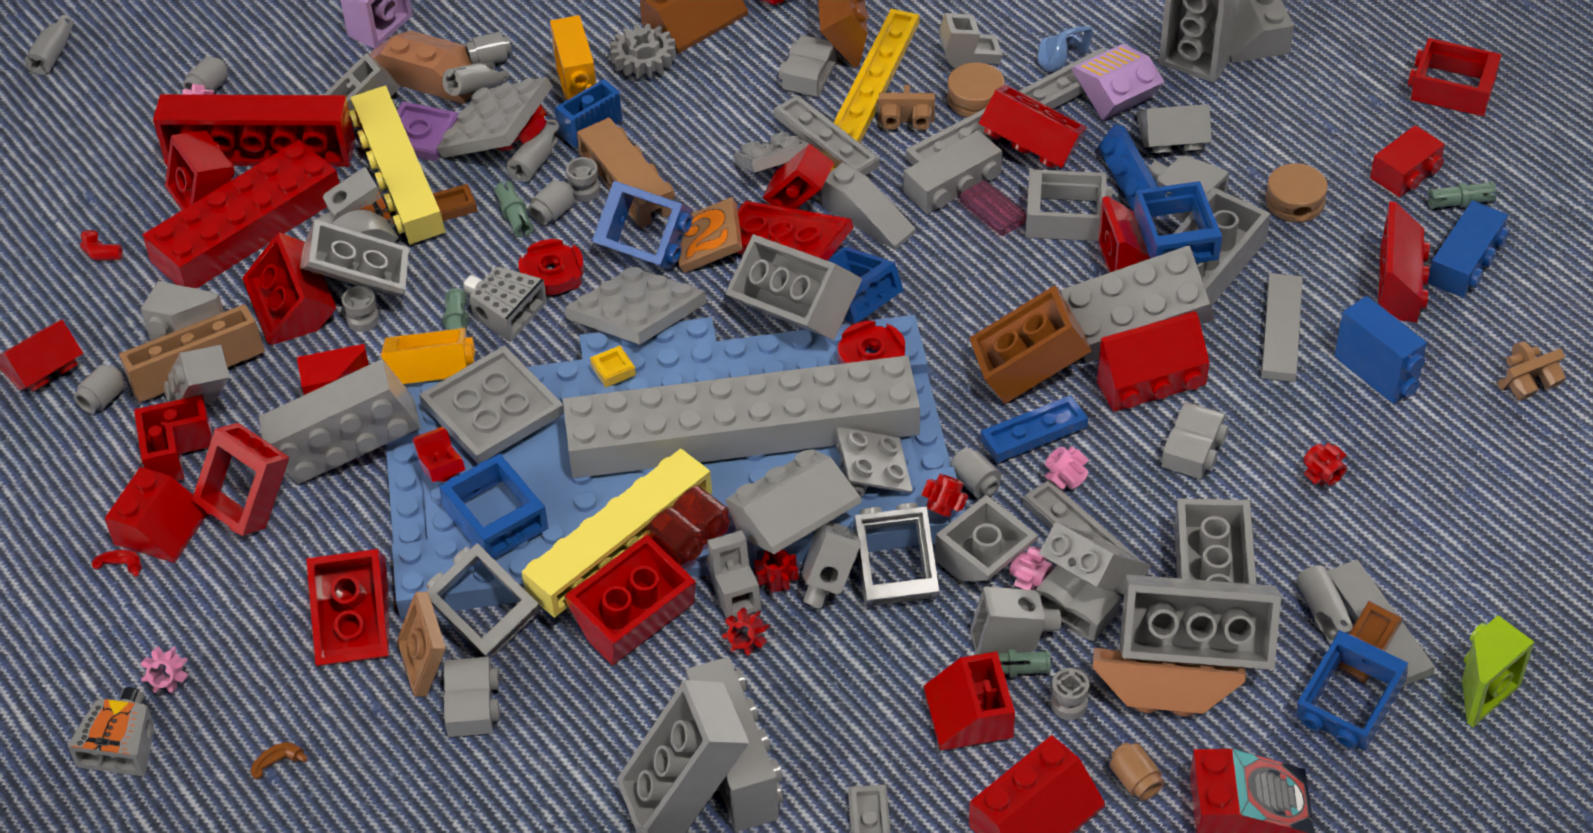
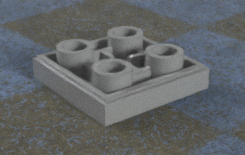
M782 132L772 135L770 137L771 141L760 144L759 141L743 144L741 146L742 150L735 152L733 156L736 165L755 173L787 163L809 143L799 139L798 136H790L788 132Z

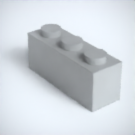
M977 130L903 170V193L924 213L929 214L1001 174L1002 150Z
M217 345L179 354L174 365H172L170 373H168L167 381L164 382V392L168 402L203 394L205 404L214 403L230 378L222 346Z

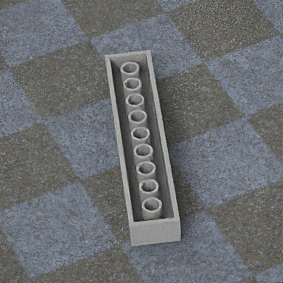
M909 356L563 398L572 478L656 468L664 458L670 457L679 449L684 450L698 462L834 446L839 443L836 432L837 427L893 437L920 435V405Z

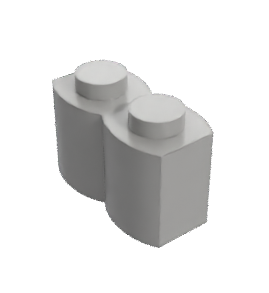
M802 35L797 43H792L789 58L780 65L779 79H782V88L816 97L819 96L837 62V49L828 40Z
M1185 402L1165 444L1161 467L1199 479L1203 478L1206 470L1212 471L1218 455V451L1215 449L1217 445H1224L1229 426L1224 425L1225 413Z
M1059 565L1051 571L1035 590L1040 595L1043 610L1058 609L1061 614V623H1064L1077 635L1091 641L1097 639L1119 611L1121 597L1116 592L1096 587Z
M489 657L445 660L444 716L448 737L493 733V722L500 721L499 700L493 699V690H499L500 688L498 668H491Z

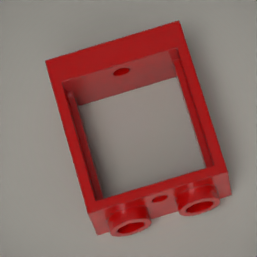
M1428 38L1425 49H1418L1414 67H1418V69L1412 68L1407 86L1413 87L1410 100L1484 117L1497 78L1502 54ZM1431 67L1480 78L1481 80L1477 88L1428 77L1427 73Z
M239 422L216 428L192 501L202 507L207 514L218 518L228 525L234 533L244 536L265 529L290 457ZM232 456L256 471L244 508L220 492Z

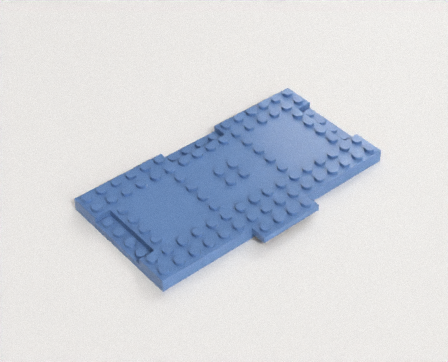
M915 315L871 320L876 321V326L886 328V323L894 326L902 333L906 343L905 356H909L920 405V435L898 438L901 441L913 491L912 493L869 486L865 491V495L861 498L862 503L831 520V522L853 528L855 515H859L860 510L865 508L881 507L882 512L896 510L897 505L904 503H917V507H925L929 498L922 496L921 493L927 479L937 480L939 473L956 478L954 467H950V460L927 373V360ZM712 317L675 322L640 345L605 332L581 334L579 336L583 359L529 366L527 368L563 404V398L839 364L837 348L838 343L842 339L841 335L853 323L842 324L834 340L804 329L716 341ZM621 345L635 366L636 375L605 388L591 367L590 357ZM870 347L866 348L867 353H876L878 351L872 350ZM445 379L403 384L414 397L421 428L386 444L393 534L392 552L395 592L400 619L406 617L416 592H426L428 590L426 588L427 583L439 572L445 574L454 565L452 562L454 557L463 548L469 547L471 549L474 546L443 509L439 486L446 482L436 481L433 483L421 469L412 441L416 436L443 427L421 404L419 394ZM565 414L499 452L545 505L549 529L494 560L524 589L521 571L532 560L541 557L559 539L567 537L585 519L594 516L612 498L620 496L638 478L646 476L655 468L572 478ZM448 433L452 447L462 457L466 469L457 473L456 476H459L478 464ZM837 445L700 462L711 471L712 494L656 537L654 541L691 577L710 575L706 557L709 556L707 540L737 532L725 499L735 494L736 490L742 485L754 483L765 477L766 472L770 469L784 466L793 461L798 453L805 450L813 449L830 456L842 471L840 466L841 455L837 452ZM503 482L464 502L483 527L523 506ZM927 508L932 543H936V534L965 512L964 508L962 511L959 510V512L953 510L950 517L940 515ZM916 524L865 530L868 552L919 545ZM815 530L783 548L789 556L796 555V563L806 560ZM746 540L749 566L751 569H755L754 561L762 560L764 551L767 550ZM479 560L441 596L454 611L520 602Z

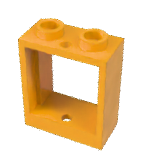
M580 15L550 20L555 66L565 101L596 84L594 61Z
M466 328L387 337L384 341L381 356L403 384L447 379L474 363L475 346L473 337H467Z

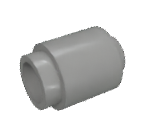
M500 31L474 37L471 42L465 43L471 64L481 62H493L496 64L508 60L507 54L512 53L508 36L503 37Z
M206 56L186 74L183 87L184 89L191 90L192 84L204 85L206 90L215 91L228 79L225 63L219 58Z
M552 180L531 199V204L528 206L531 217L543 226L549 222L554 223L575 203L574 190L565 181Z
M99 365L77 386L74 399L84 411L90 414L101 411L124 390V377L114 366Z
M964 448L951 460L950 467H954L956 478L963 482L964 486L975 497L982 498L985 495L989 497L1000 487L1001 472L979 451Z

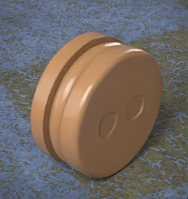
M979 62L967 63L957 67L948 78L947 100L949 106L954 112L963 117H969L985 109L994 91L1005 85L1002 73L989 64Z
M1299 163L1282 165L1276 168L1268 178L1265 197L1266 205L1273 215L1282 220L1296 223L1310 221L1318 217L1325 207L1328 189L1326 178L1320 171L1309 165Z

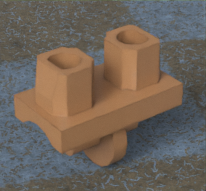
M904 85V93H879V122H883L885 129H897L900 127V122H913V127L917 130H927L930 122H934L935 93H910V85Z
M1524 341L1518 342L1512 347V356L1506 358L1507 364L1511 367L1507 370V376L1499 379L1497 383L1501 390L1510 388L1519 401L1525 400L1539 391L1533 380L1537 376H1539L1546 390L1558 387L1566 380L1562 367L1559 364L1566 356L1561 348L1539 356L1541 351L1538 346L1531 348Z

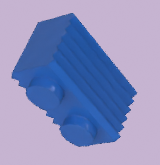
M605 79L554 108L556 111L555 119L559 124L557 133L574 148H578L577 131L609 117L615 125L623 120L620 91Z

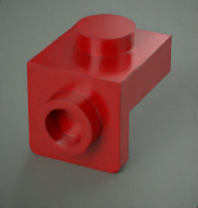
M444 427L413 438L412 441L421 469L433 483L436 481L446 482L455 477L457 473L466 470L462 457L452 447L448 432Z

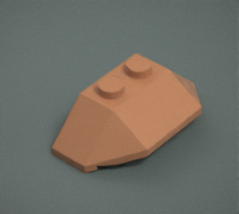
M411 30L392 36L369 54L402 87L465 104L473 94L471 92L451 96L443 87V74L447 69L471 65L466 48L462 44Z
M1094 648L1093 669L1127 707H1134L1137 711L1152 713L1158 709L1169 710L1179 716H1192L1195 713L1204 714L1242 685L1246 678L1244 667L1122 658L1120 650Z

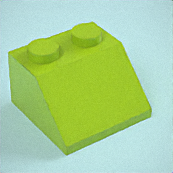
M1499 615L1487 625L1481 623L1472 632L1469 639L1472 642L1471 648L1463 661L1466 664L1462 677L1467 724L1472 728L1521 686L1534 645V641Z

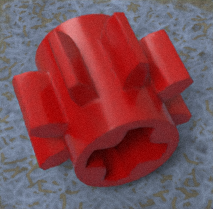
M1329 442L1325 446L1321 443L1316 444L1304 456L1303 463L1308 469L1303 474L1315 485L1318 483L1322 487L1327 483L1329 486H1332L1339 482L1347 471V466L1342 462L1347 454L1335 444L1332 446Z
M939 473L937 480L927 479L921 493L922 496L929 498L926 504L929 510L947 517L951 516L953 510L957 512L959 510L962 511L969 496L961 492L964 485L963 482Z
M783 549L775 554L764 551L762 560L754 561L758 584H764L771 593L774 591H788L790 581L799 579L796 555L789 556Z
M742 607L737 611V618L730 615L725 619V623L730 627L722 635V638H728L732 644V652L738 648L744 649L746 655H750L754 652V644L757 647H762L767 643L762 634L770 628V625L763 624L759 618L761 615L760 611L755 614H747L746 608ZM744 626L749 629L747 632L748 637L743 634Z

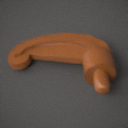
M284 742L276 744L265 750L254 761L251 767V775L254 779H260L263 776V769L285 757L294 762L299 760L306 762L308 757L304 754L302 748L293 743Z

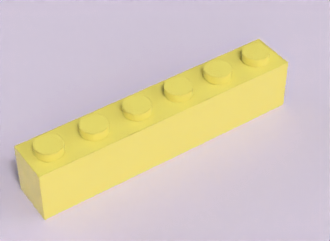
M386 85L350 97L354 108L349 111L351 121L355 129L361 128L360 131H357L362 148L370 149V151L366 152V156L371 169H378L379 171L374 174L380 191L387 190L388 192L383 196L389 212L395 211L397 214L392 217L398 234L405 233L410 245L445 233L439 207Z
M679 449L670 457L664 458L646 476L638 478L624 493L612 498L602 510L594 516L585 519L567 537L559 539L541 557L532 560L521 571L524 590L555 618L569 607L565 601V595L646 534L654 540L712 494L711 471L682 449Z

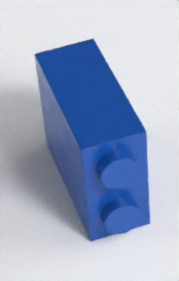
M1365 296L1342 312L1334 358L1388 401L1395 404L1403 397L1412 396L1419 388V378L1425 363L1424 355L1427 342L1371 298Z

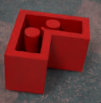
M203 394L134 409L141 460L144 468L170 475L176 481L185 479L181 453L208 448L213 436Z

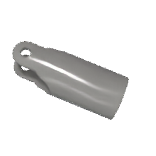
M62 15L57 23L50 24L48 28L40 32L25 57V65L30 71L38 75L49 73L66 45L69 31L73 26V21L69 16Z
M481 62L447 69L443 74L442 82L448 94L457 96L476 92L484 87L490 89L507 82L509 73L507 71H495V64L493 62Z
M546 120V126L530 141L522 144L507 162V170L513 178L520 182H528L551 155L553 147L558 142L557 137L554 135L559 128L556 120Z
M1316 565L1303 570L1298 575L1296 582L1316 623L1331 645L1339 630L1345 633L1352 630V622L1326 568Z

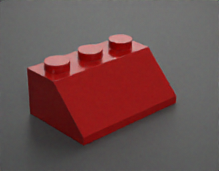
M1006 84L994 91L978 123L985 127L983 131L989 136L996 139L1004 137L1012 141L1011 146L1014 149L1025 154L1031 151L1040 156L1039 161L1054 169L1057 166L1062 168L1067 164L1088 128Z
M1389 201L1380 245L1378 305L1399 321L1418 322L1420 309L1426 310L1428 303V290L1423 289V285L1427 286L1429 266H1424L1423 262H1428L1430 243L1424 242L1425 229L1397 202Z
M280 232L276 234L242 277L267 343L271 345L318 331L336 310V305L323 275L300 269L302 249L305 242Z
M1196 311L1101 338L1097 384L1113 412L1125 408H1133L1142 403L1164 399L1173 394L1195 390L1207 385L1210 361L1199 316Z
M646 534L565 595V601L588 642L613 666L694 604L696 580Z
M1051 735L970 801L969 827L975 833H1075L1105 808V801L1080 758Z

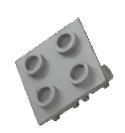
M843 427L836 428L839 441L836 448L837 452L841 455L840 466L842 473L861 498L865 495V491L869 486L912 493L913 490L900 438Z

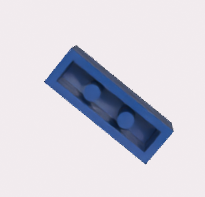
M1472 200L1433 258L1427 284L1462 298L1466 296L1471 287L1477 288L1483 276L1484 266L1488 268L1491 266L1497 253V246L1503 247L1509 236L1510 229L1506 228L1509 214Z

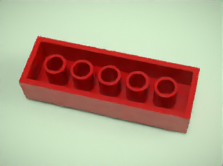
M160 94L153 117V123L166 166L168 164L171 135L207 130L212 139L219 144L221 151L228 160H231L233 166H255L299 139L332 167H350L355 146V136L346 95Z
M298 139L142 234L150 262L176 285L197 289L269 244L278 232L285 234L325 209L327 205L323 199L324 194L340 184L337 170Z

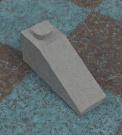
M366 53L324 95H346L350 111L354 109L350 98L352 96L385 85L390 96H392L401 86L381 64Z
M843 162L829 173L822 187V207L839 217L852 219L853 226L893 250L898 249L916 233V228L867 176Z

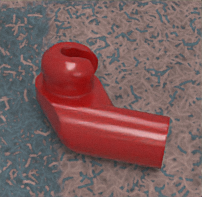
M85 230L81 233L82 242H80V247L91 259L122 260L123 248L121 244H103L98 240L99 235L95 230Z

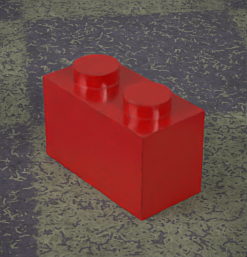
M1414 125L1374 155L1370 179L1400 198L1409 190H1415L1422 180L1430 174L1434 175L1441 169L1444 163L1442 157L1445 143Z
M809 143L774 173L762 198L774 206L797 209L822 189L834 162Z

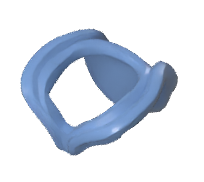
M1074 27L1056 36L1043 38L1038 49L1039 64L1048 72H1056L1062 69L1067 59V41L1074 45L1081 53H1087L1093 36L1092 27ZM1084 32L1082 41L1078 37L1072 35Z

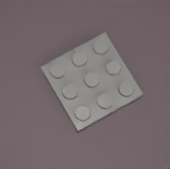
M547 77L538 79L527 78L522 82L514 84L504 83L499 87L490 89L484 87L477 90L472 95V101L458 114V120L443 134V140L436 150L442 158L510 146L553 87Z
M630 267L610 281L603 282L598 288L588 294L580 296L578 300L566 306L565 311L566 318L640 345L703 306L707 301L706 292L691 287V285L667 279L662 275L643 271L638 267Z
M505 345L419 394L421 404L477 464L491 458L564 414L563 404Z

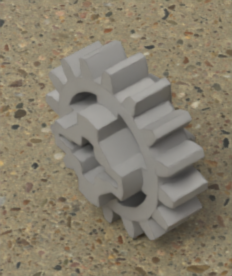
M636 24L632 31L624 28L623 35L616 34L614 36L615 41L610 43L611 62L615 63L617 71L624 69L626 76L633 72L636 73V78H640L642 74L646 73L651 78L652 72L656 71L662 74L664 73L663 66L671 68L672 60H676L675 39L671 38L669 31L662 33L661 26L651 29L650 24H646L645 28H640Z

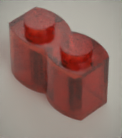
M696 485L680 496L673 506L660 512L648 524L647 534L681 566L688 561L695 560L701 554L703 546L708 544L707 540L725 535L730 524L729 508L702 487Z

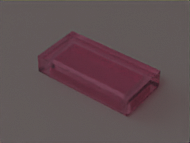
M985 180L960 194V202L1001 236L1006 235L1026 222L1027 214Z

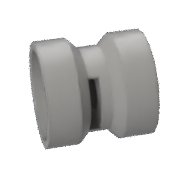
M586 157L570 161L566 166V176L569 181L568 184L574 190L575 201L588 202L595 199L600 193L596 162Z
M354 286L344 292L342 304L346 312L345 316L348 327L356 332H366L377 326L379 314L374 292L366 286Z
M1065 668L1054 675L1050 704L1052 711L1059 718L1076 720L1086 713L1090 683L1085 673L1078 669Z

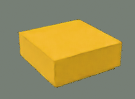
M621 345L590 357L591 367L605 388L636 375L635 366Z

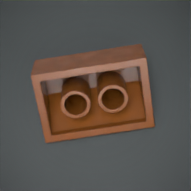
M640 0L642 25L650 24L651 29L661 26L662 33L669 31L671 38L675 39L676 53L678 54L748 15V9L743 0Z
M818 0L820 32L854 68L858 67L868 35L867 19L869 16L865 7V0Z
M1056 285L969 337L985 381L1004 404L1092 351L1084 331Z

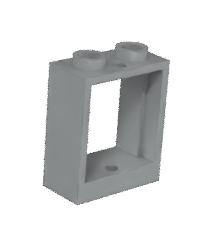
M1030 169L1026 237L1098 241L1102 197L1109 196L1112 198V186H1106L1107 173ZM1041 198L1097 201L1096 215L1040 212Z
M904 503L897 505L896 510L882 512L881 507L860 510V514L854 517L853 528L861 541L857 556L865 607L936 598L939 593V585L927 506L917 507V503ZM916 524L924 579L873 585L865 530Z
M1056 521L1039 552L1043 557L1094 586L1123 595L1126 575L1146 576L1151 566L1094 533Z
M476 543L471 549L469 547L463 548L452 561L454 565L445 574L442 572L436 574L427 583L426 588L428 590L426 592L429 593L433 608L483 657L492 659L540 612L539 603ZM478 560L520 601L483 638L441 598Z

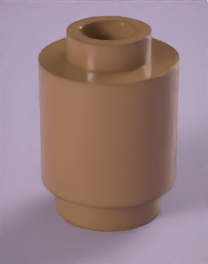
M1124 743L1111 754L1112 760L1109 767L1131 796H1137L1140 801H1145L1156 795L1164 786L1165 782L1161 778L1162 772L1140 744L1130 745L1129 743Z

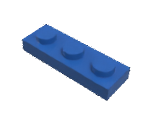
M1114 124L1098 145V149L1131 209L1134 210L1136 190L1156 188L1158 185L1126 128L1122 125Z
M1069 395L981 430L980 440L996 463L1088 427V417L1072 395Z

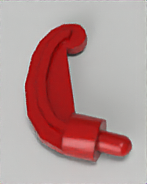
M131 550L105 552L92 561L94 569H100L103 564H127L128 571L134 577L139 576V572L142 569L140 557Z

